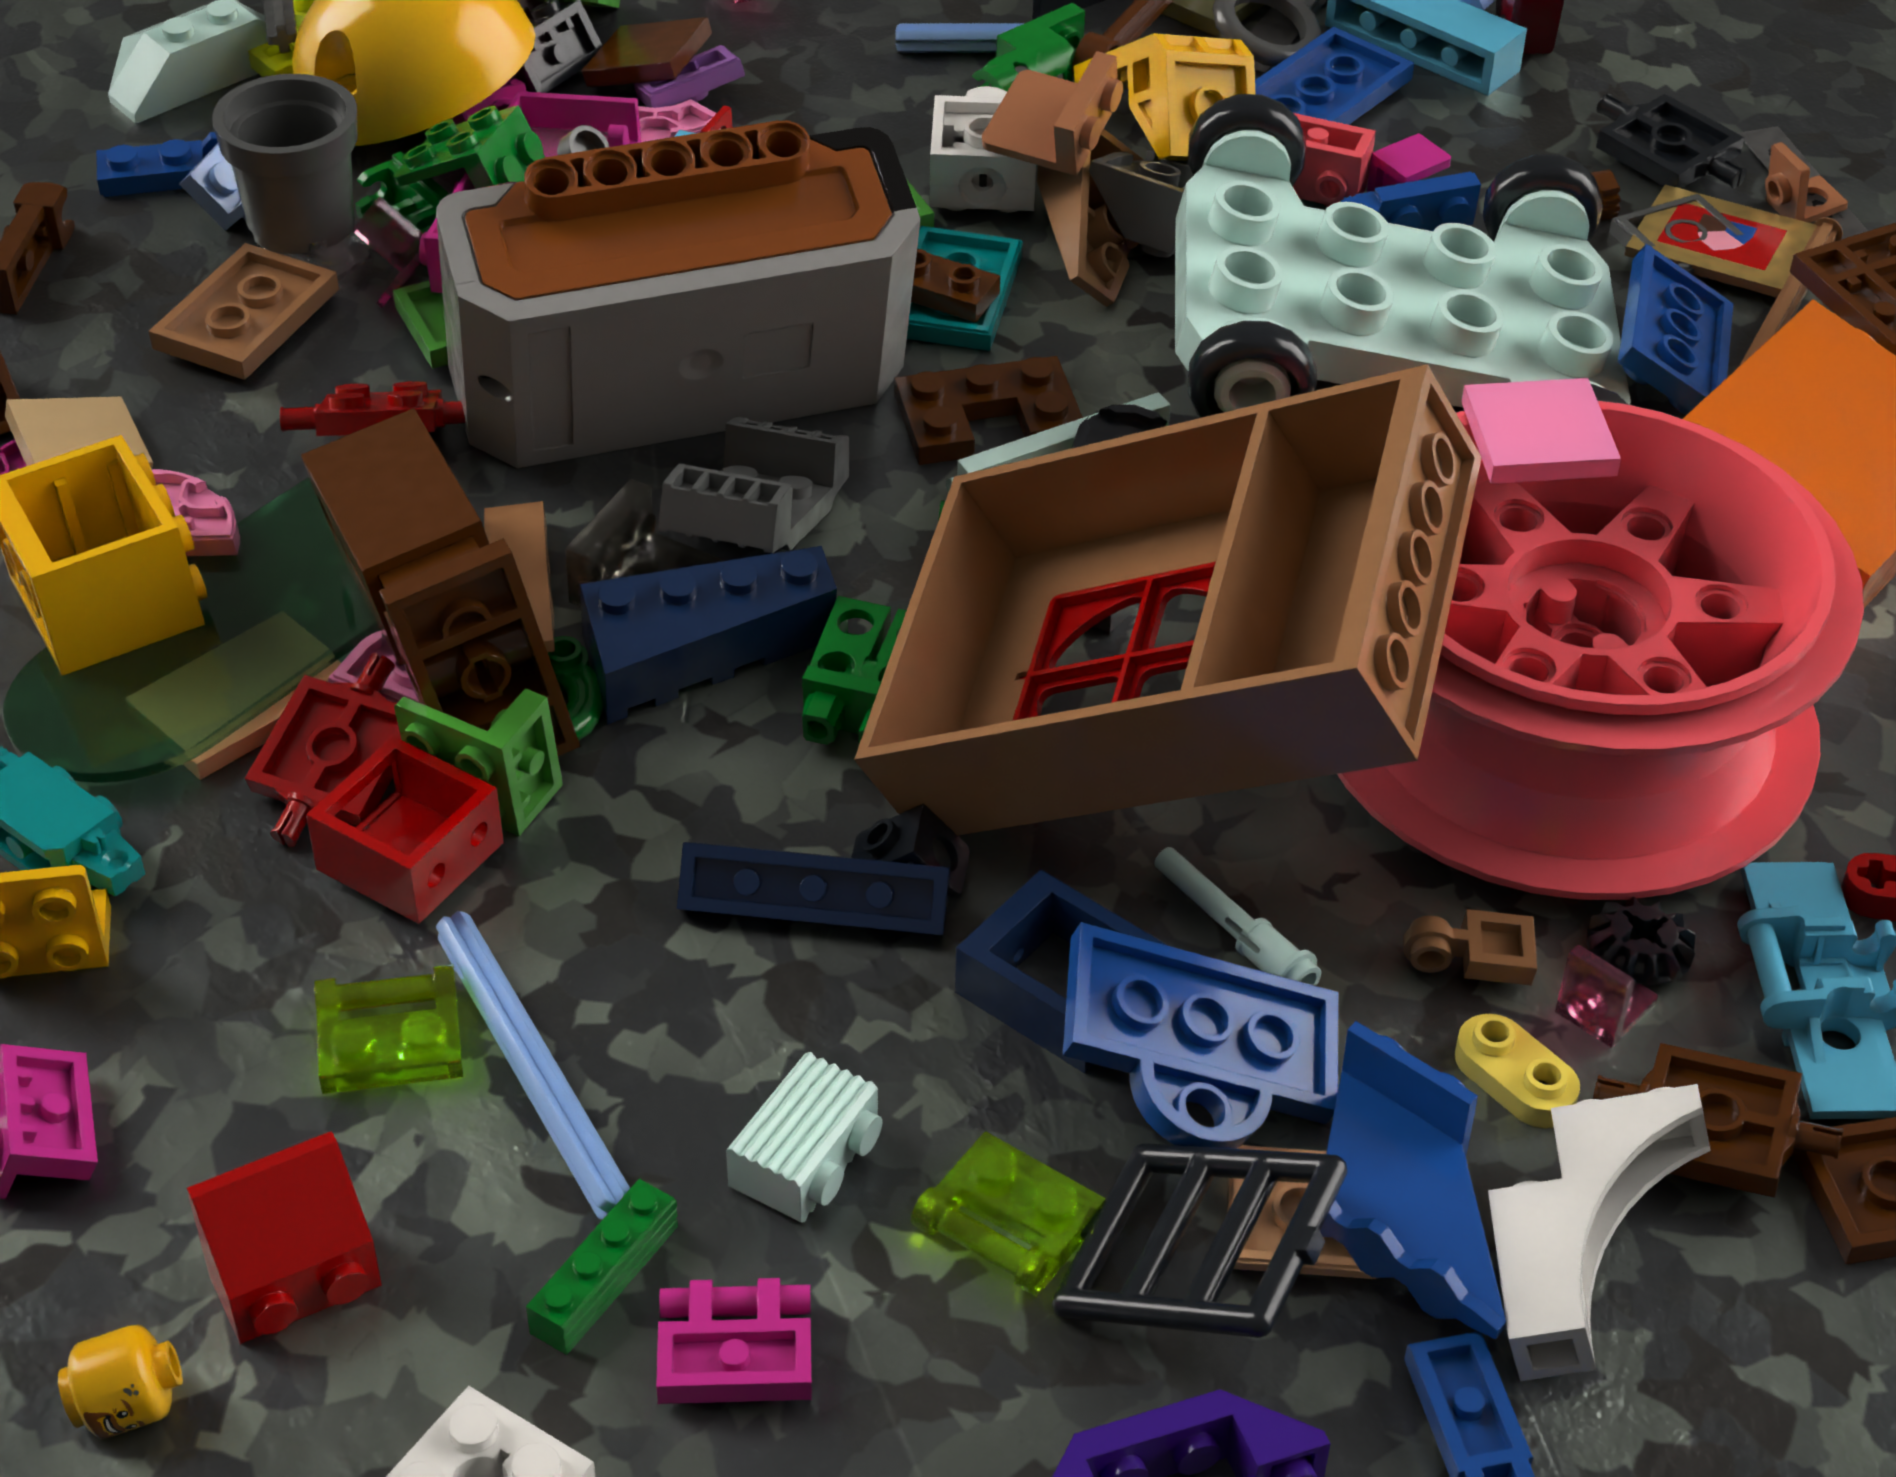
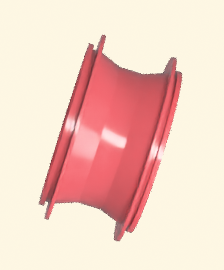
M1598 401L1621 457L1617 476L1491 484L1481 459L1418 761L1339 773L1337 775L1346 789L1372 817L1404 842L1447 866L1487 882L1533 894L1577 900H1629L1632 897L1637 899L1673 894L1711 883L1747 866L1772 848L1798 820L1812 793L1821 756L1820 726L1814 704L1840 678L1856 648L1864 614L1863 586L1853 551L1835 520L1808 490L1783 469L1750 448L1701 425L1659 411L1621 403ZM1465 411L1456 412L1478 450Z

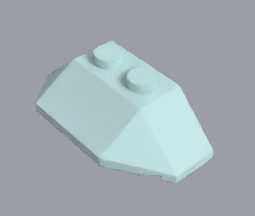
M217 0L123 37L108 92L110 103L137 124L258 74L250 67L248 50L268 42L265 16L236 0Z

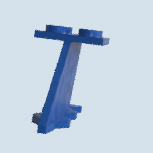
M1355 1021L1347 1030L1342 1072L1326 1154L1341 1157L1346 1162L1348 1172L1320 1232L1323 1238L1332 1237L1343 1244L1359 1269L1372 1278H1395L1406 1285L1421 1309L1433 1318L1458 1319L1467 1326L1497 1339L1505 1329L1506 1318L1466 1160L1478 1095L1468 1090L1456 1077L1445 1072H1439L1406 1052L1392 1038L1378 1035Z

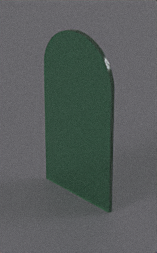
M307 477L237 523L240 535V546L237 555L187 556L188 564H196L207 590L208 598L199 601L205 625L63 676L47 647L35 655L12 681L3 704V723L15 752L21 757L29 751L51 767L56 765L62 767L71 775L74 781L120 782L158 774L182 765L211 749L294 691L304 674L314 677L353 650L364 638L380 631L337 548L310 478Z

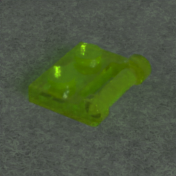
M454 964L434 966L433 974L337 984L336 978L314 981L317 1013L318 1076L322 1094L464 1077ZM436 1001V1009L341 1020L340 1012Z
M984 1131L935 1188L930 1187L923 1192L913 1208L910 1222L911 1225L928 1235L933 1236L940 1232L1014 1275V1285L1036 1296L1048 1285L1084 1241L1081 1237V1232L1096 1211L1102 1208L1105 1198ZM960 1206L967 1208L1033 1247L1029 1250L958 1209Z

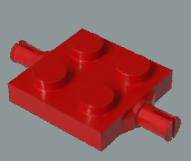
M408 381L393 384V392H370L369 384L357 383L336 386L335 394H327L322 403L315 404V407H281L280 427L282 432L316 430V437L349 435L414 408L428 432H435L437 426L445 427L446 424L465 423V416L461 401H444L442 399V390H428L427 382Z
M372 653L355 683H330L304 674L248 771L245 780L252 792L282 801L287 805L274 829L270 832L271 837L280 844L285 845L287 843L288 847H295L299 836L307 824L306 814L393 735L401 739L394 709L397 703L387 700L380 694L388 677L395 669V664L386 656L381 655L379 657L378 653ZM392 764L334 817L353 825H358L378 806L393 778Z

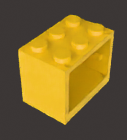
M122 435L0 475V548L10 579L62 676L205 625L199 601L208 598V594L196 564H188L186 552L195 549L188 525L181 514L175 516L170 497L162 483L156 485L152 469L144 453L134 456Z

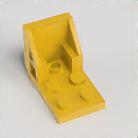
M1153 33L1106 52V54L1116 56L1117 78L1123 83L1122 93L1125 92V89H1128L1129 108L1159 160L1188 161L1189 134L1203 111L1221 99L1237 94H1256L1254 55L1244 42L1239 39ZM1092 58L1074 65L1075 83L1080 81Z

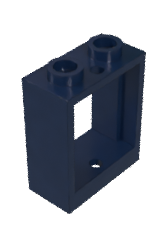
M1040 870L956 947L955 993L1085 1074L1094 1065L1093 1063L1063 1056L1066 998L1017 969V967L1053 933L1070 943L1071 935L1081 922L1163 945L1167 944L1043 870Z

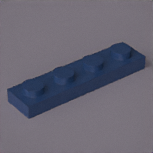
M683 842L677 909L944 935L951 867Z

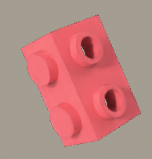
M1294 113L1298 117L1306 138L1304 169L1293 186L1299 199L1321 203L1329 207L1334 203L1340 202V200H1344V197L1347 198L1349 195L1355 196V194L1364 193L1368 183L1371 153L1373 152L1376 131Z

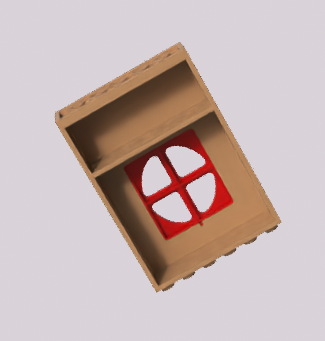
M1428 364L955 476L854 758L855 762L898 814L924 803L958 836L1418 761L1482 459ZM1181 594L1205 596L1206 600L1195 639L1154 648L1167 603L1173 597ZM1140 603L1125 654L1055 667L1058 659L1066 649L1087 630L1108 616L1133 604ZM1186 669L1181 690L1140 697L1143 685L1150 677ZM1117 682L1111 703L1041 716L1044 701L1053 694Z

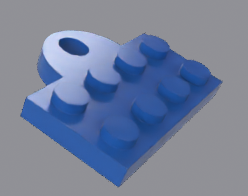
M1081 922L1071 935L1063 1056L1129 1073L1131 1092L1141 1115L1160 1136L1170 1143L1181 1146L1236 1149L1247 1142L1263 1124L1270 1110L1322 1124H1327L1333 1117L1338 1093L1339 992ZM1186 1102L1198 1103L1205 1107L1213 1118L1214 1127H1205L1195 1122L1187 1111Z

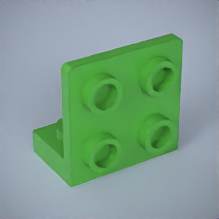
M525 688L508 709H503L496 715L488 731L407 697H402L394 706L401 740L497 788L501 825L505 831L520 836L563 785L546 696Z

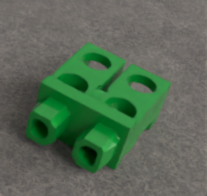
M837 596L810 666L808 665L802 677L803 737L806 741L828 745L830 742L835 741L839 730L858 734V743H860L907 610L898 608L891 624V607ZM862 618L869 621L873 627L870 631L861 635L848 633V619Z

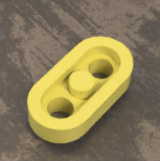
M1480 1014L1471 1017L1461 1026L1455 1049L1457 1066L1468 1078L1520 1121L1538 1128H1553L1551 1108L1577 1103L1580 1093V1081L1575 1071L1513 1020L1497 1014ZM1538 1081H1544V1082H1546L1548 1085L1542 1084V1083H1540V1082H1538Z

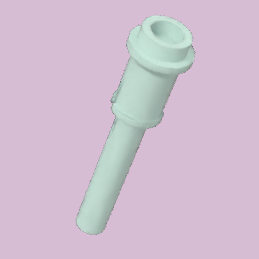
M1167 847L1158 854L1154 862L1155 867L1237 940L1235 948L1240 955L1245 956L1263 972L1314 986L1318 984L1321 978V969L1317 966L1315 954L1306 949L1301 951L1272 927V924L1267 919L1258 918L1254 920L1174 848Z

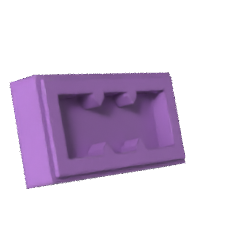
M719 45L695 55L675 80L633 84L640 101L647 107L658 108L673 106L690 99L695 102L702 100L709 94L710 90L745 76L741 60L726 47Z

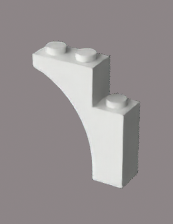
M1698 1084L1675 1088L1660 1087L1645 1093L1603 1100L1587 1099L1573 1105L1551 1108L1562 1178L1543 1182L1524 1181L1512 1187L1488 1190L1508 1339L1520 1381L1596 1370L1590 1324L1591 1298L1599 1264L1613 1233L1628 1211L1650 1188L1680 1166L1711 1151Z

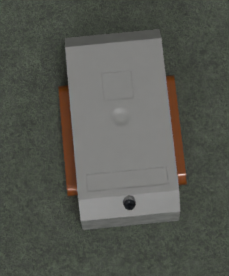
M780 120L550 156L535 160L530 164L524 173V181L516 182L515 185L514 183L455 192L444 197L436 208L448 367L457 401H461L465 416L464 427L470 445L515 468L725 431V425L729 420L739 416L761 423L766 421L777 422L877 404L893 382L894 377L903 368L921 218L894 145L889 136L881 130L871 127H859L809 135L805 128L799 124L788 120Z

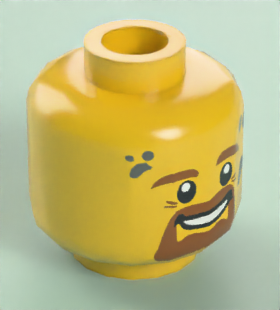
M141 1325L126 1326L77 1343L70 1352L67 1367L59 1369L58 1372L61 1400L72 1425L76 1428L86 1426L92 1434L99 1438L113 1437L162 1420L170 1411L172 1388L182 1385L183 1382L181 1365L172 1343L164 1341L158 1344L155 1337Z

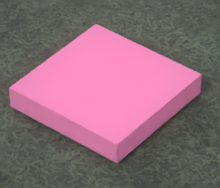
M1588 378L1464 385L1461 403L1491 484L1599 478L1618 475L1621 457Z

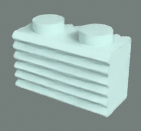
M812 1052L805 1053L726 1150L728 1186L801 1223L806 1222L809 1212L814 1211L816 1203L826 1206L836 1196L842 1184L847 1163L852 1162L855 1153L865 1156L875 1145L882 1128V1117L878 1116V1088L872 1081L865 1082L860 1075L853 1076L848 1069L840 1070L835 1063L829 1065L823 1057L817 1059Z

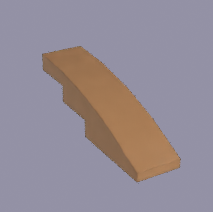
M544 502L484 508V530L489 544L503 538L513 553L547 652H554V605L551 591Z

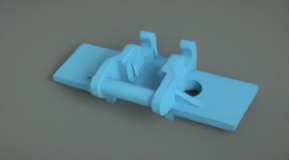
M1751 862L1740 870L1751 910L1739 918L1737 927L1741 940L1750 945L1765 998L1760 1005L1763 1021L1771 1028L1783 1029L1782 1039L1784 1046H1790L1796 1070L1798 1073H1803L1801 1088L1810 1119H1885L1896 1117V1063L1886 1031L1896 1027V979L1893 981V988L1890 991L1883 968L1896 947V934L1890 920L1877 922L1873 935L1863 940H1857V933L1849 915L1834 863ZM1784 963L1795 968L1800 990L1792 991ZM1837 1031L1843 1033L1854 1042L1855 1047L1846 1050L1833 1048L1823 1041L1822 1032Z

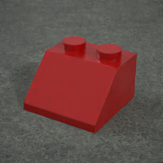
M332 1131L187 1187L210 1280L240 1344L263 1334L268 1335L280 1332L297 1320L333 1305L350 1303L365 1292L382 1286L374 1241L338 1142Z

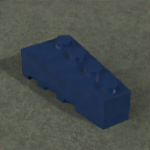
M822 546L580 584L582 636L589 654L590 665L595 672L599 684L607 725L627 718L628 708L652 700L655 706H659L679 698V689L709 679L711 684L715 685L734 677V671L738 667L756 660L765 666L816 647L837 599V588Z

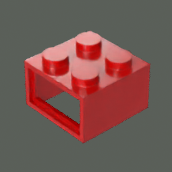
M394 735L306 814L316 870L418 924L504 843L496 787ZM392 764L396 790L356 827H353L334 817Z

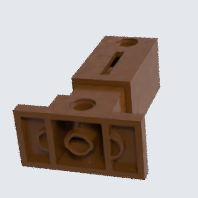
M414 408L301 454L300 456L337 548L398 665L405 666L419 703L488 731L496 715L503 709H508L526 688L546 696L548 699L558 756L581 747L513 553L504 538L489 544L479 516Z

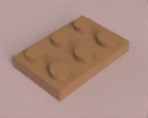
M245 243L149 330L152 349L246 380L339 290L337 272Z

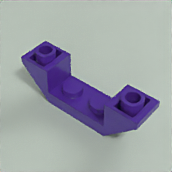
M1219 1389L1074 1433L1052 1477H1166L1179 1472L1191 1475L1210 1468L1218 1460L1227 1458L1236 1477H1325L1331 1443L1325 1432L1321 1429Z

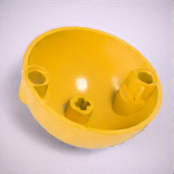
M314 0L298 29L292 57L293 74L319 76L345 87L353 95L357 104L358 138L355 146L371 145L421 132L442 121L451 119L480 103L501 88L523 66L534 47L536 35L532 23L517 0Z

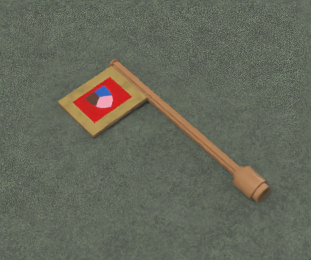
M1665 184L1651 207L1699 193ZM1703 194L1699 195L1737 227L1743 235L1733 233L1697 201L1645 215L1637 229L1655 245L1652 248L1668 259H1671L1674 263L1692 265V268L1695 269L1694 275L1777 297L1740 365L1795 316L1809 290L1790 273L1793 255L1841 240L1843 235L1841 225L1832 218H1820L1812 224ZM1674 220H1692L1703 225L1708 235L1705 240H1697L1702 236L1700 228L1689 223H1678L1671 227L1672 235L1678 239L1690 241L1680 243L1667 236L1665 227ZM1633 234L1626 245L1624 255L1634 258L1645 244Z

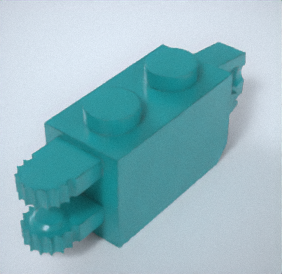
M0 747V855L20 870L82 865L86 868L90 885L99 889H107V892L113 896L122 893L132 882H137L145 875L141 855L121 836L122 818L108 799L101 795L92 796L79 787L65 769L57 765L51 767L29 751L18 757L14 753L9 752L7 748Z

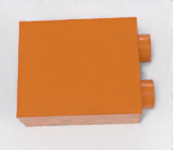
M1812 299L1690 411L1683 420L1713 430L1750 448L1783 469L1816 498L1835 520L1853 551L1862 579L1863 604L1865 608L1896 575V355L1878 344L1869 334L1853 327Z

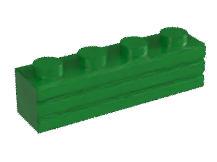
M638 1179L527 1304L526 1312L529 1334L568 1355L677 1229L676 1199Z

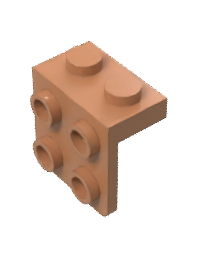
M1096 51L1078 83L1032 70L1019 72L982 134L984 149L1077 176L1089 153L1097 145L1102 130L1112 113L1118 108L1122 97L1123 83L1117 78L1116 56Z

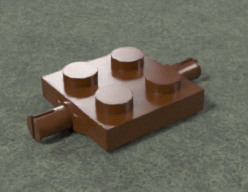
M1660 1043L1654 1067L1643 1078L1641 1085L1599 1075L1593 1099L1603 1100L1645 1093L1660 1087L1675 1088L1698 1084L1711 1151L1685 1163L1669 1174L1773 1198L1776 1195L1782 1166L1791 1157L1794 1148L1838 1159L1844 1130L1843 1128L1837 1129L1800 1120L1801 1113L1797 1101L1803 1073Z

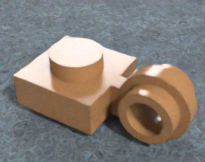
M1466 909L1461 929L1451 928L1445 919L1429 915L1415 919L1403 936L1404 955L1411 961L1414 968L1422 972L1434 973L1442 971L1451 964L1452 959L1456 956L1463 957L1464 978L1531 986L1538 969L1533 916Z

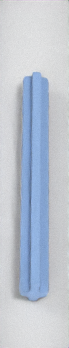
M457 911L451 917H442L436 925V929L439 932L438 941L597 1218L603 1220L629 1191L628 1183L471 916L463 911Z

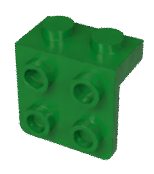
M519 105L500 111L497 110L496 106H489L477 111L465 122L455 125L453 119H448L432 126L425 132L427 138L425 142L403 156L405 163L393 177L398 186L401 187L464 167L475 189L514 183L515 185L516 182L524 181V173L527 167L535 160L545 158L540 138L531 130Z

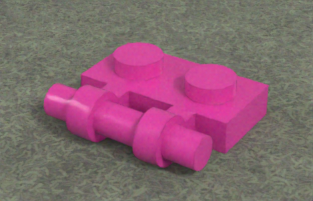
M758 1278L757 1286L713 1287V1279L690 1280L689 1288H660V1318H689V1321L658 1322L656 1376L658 1404L812 1400L811 1318L781 1319V1315L811 1314L810 1284L781 1285L780 1278ZM757 1316V1319L714 1320V1317Z

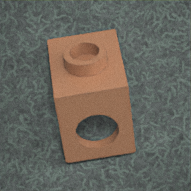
M1783 142L1772 145L1769 173L1765 181L1766 201L1780 215L1811 223L1847 209L1848 201L1822 176L1818 175L1809 178L1810 168ZM1807 193L1821 195L1826 199V202L1820 206H1806Z

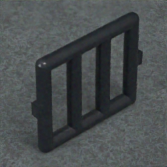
M1148 1143L1137 1145L1132 1150L1100 1210L1090 1209L1078 1232L1084 1241L1053 1296V1310L1060 1317L1253 1338L1267 1336L1272 1331L1303 1265H1315L1324 1247L1325 1240L1320 1230L1348 1172L1346 1162L1341 1157L1331 1154ZM1152 1174L1182 1175L1121 1292L1091 1290ZM1214 1177L1244 1179L1184 1299L1153 1296ZM1276 1182L1309 1183L1250 1304L1217 1302Z

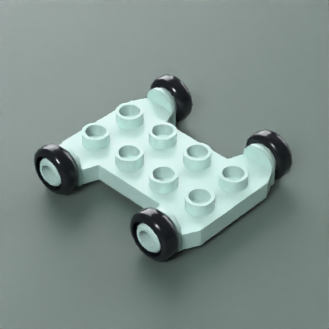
M1237 94L1216 101L1199 115L1190 131L1188 142V164L1193 177L1185 185L1176 215L1175 353L1188 371V395L1199 417L1203 418L1316 391L1317 380L1346 384L1426 364L1430 367L1452 406L1463 408L1461 402L1464 385L1577 378L1589 379L1597 401L1630 405L1627 376L1622 365L1618 363L1621 339L1609 266L1589 243L1600 225L1603 208L1602 197L1595 177L1580 162L1562 155L1536 154L1516 160L1500 171L1485 194L1483 220L1489 236L1472 226L1460 223H1445L1436 227L1434 231L1387 223L1385 218L1374 209L1355 202H1337L1330 205L1326 210L1303 206L1293 186L1304 169L1306 138L1298 117L1282 102L1264 95Z

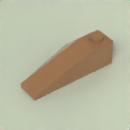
M1103 129L1097 145L1089 153L1077 176L1038 165L1037 184L1069 280L1105 307H1108L1115 303L1129 269L1128 254L1139 243L1123 237L1089 173L1090 163L1092 160L1105 155L1125 151L1134 155L1133 161L1144 159Z

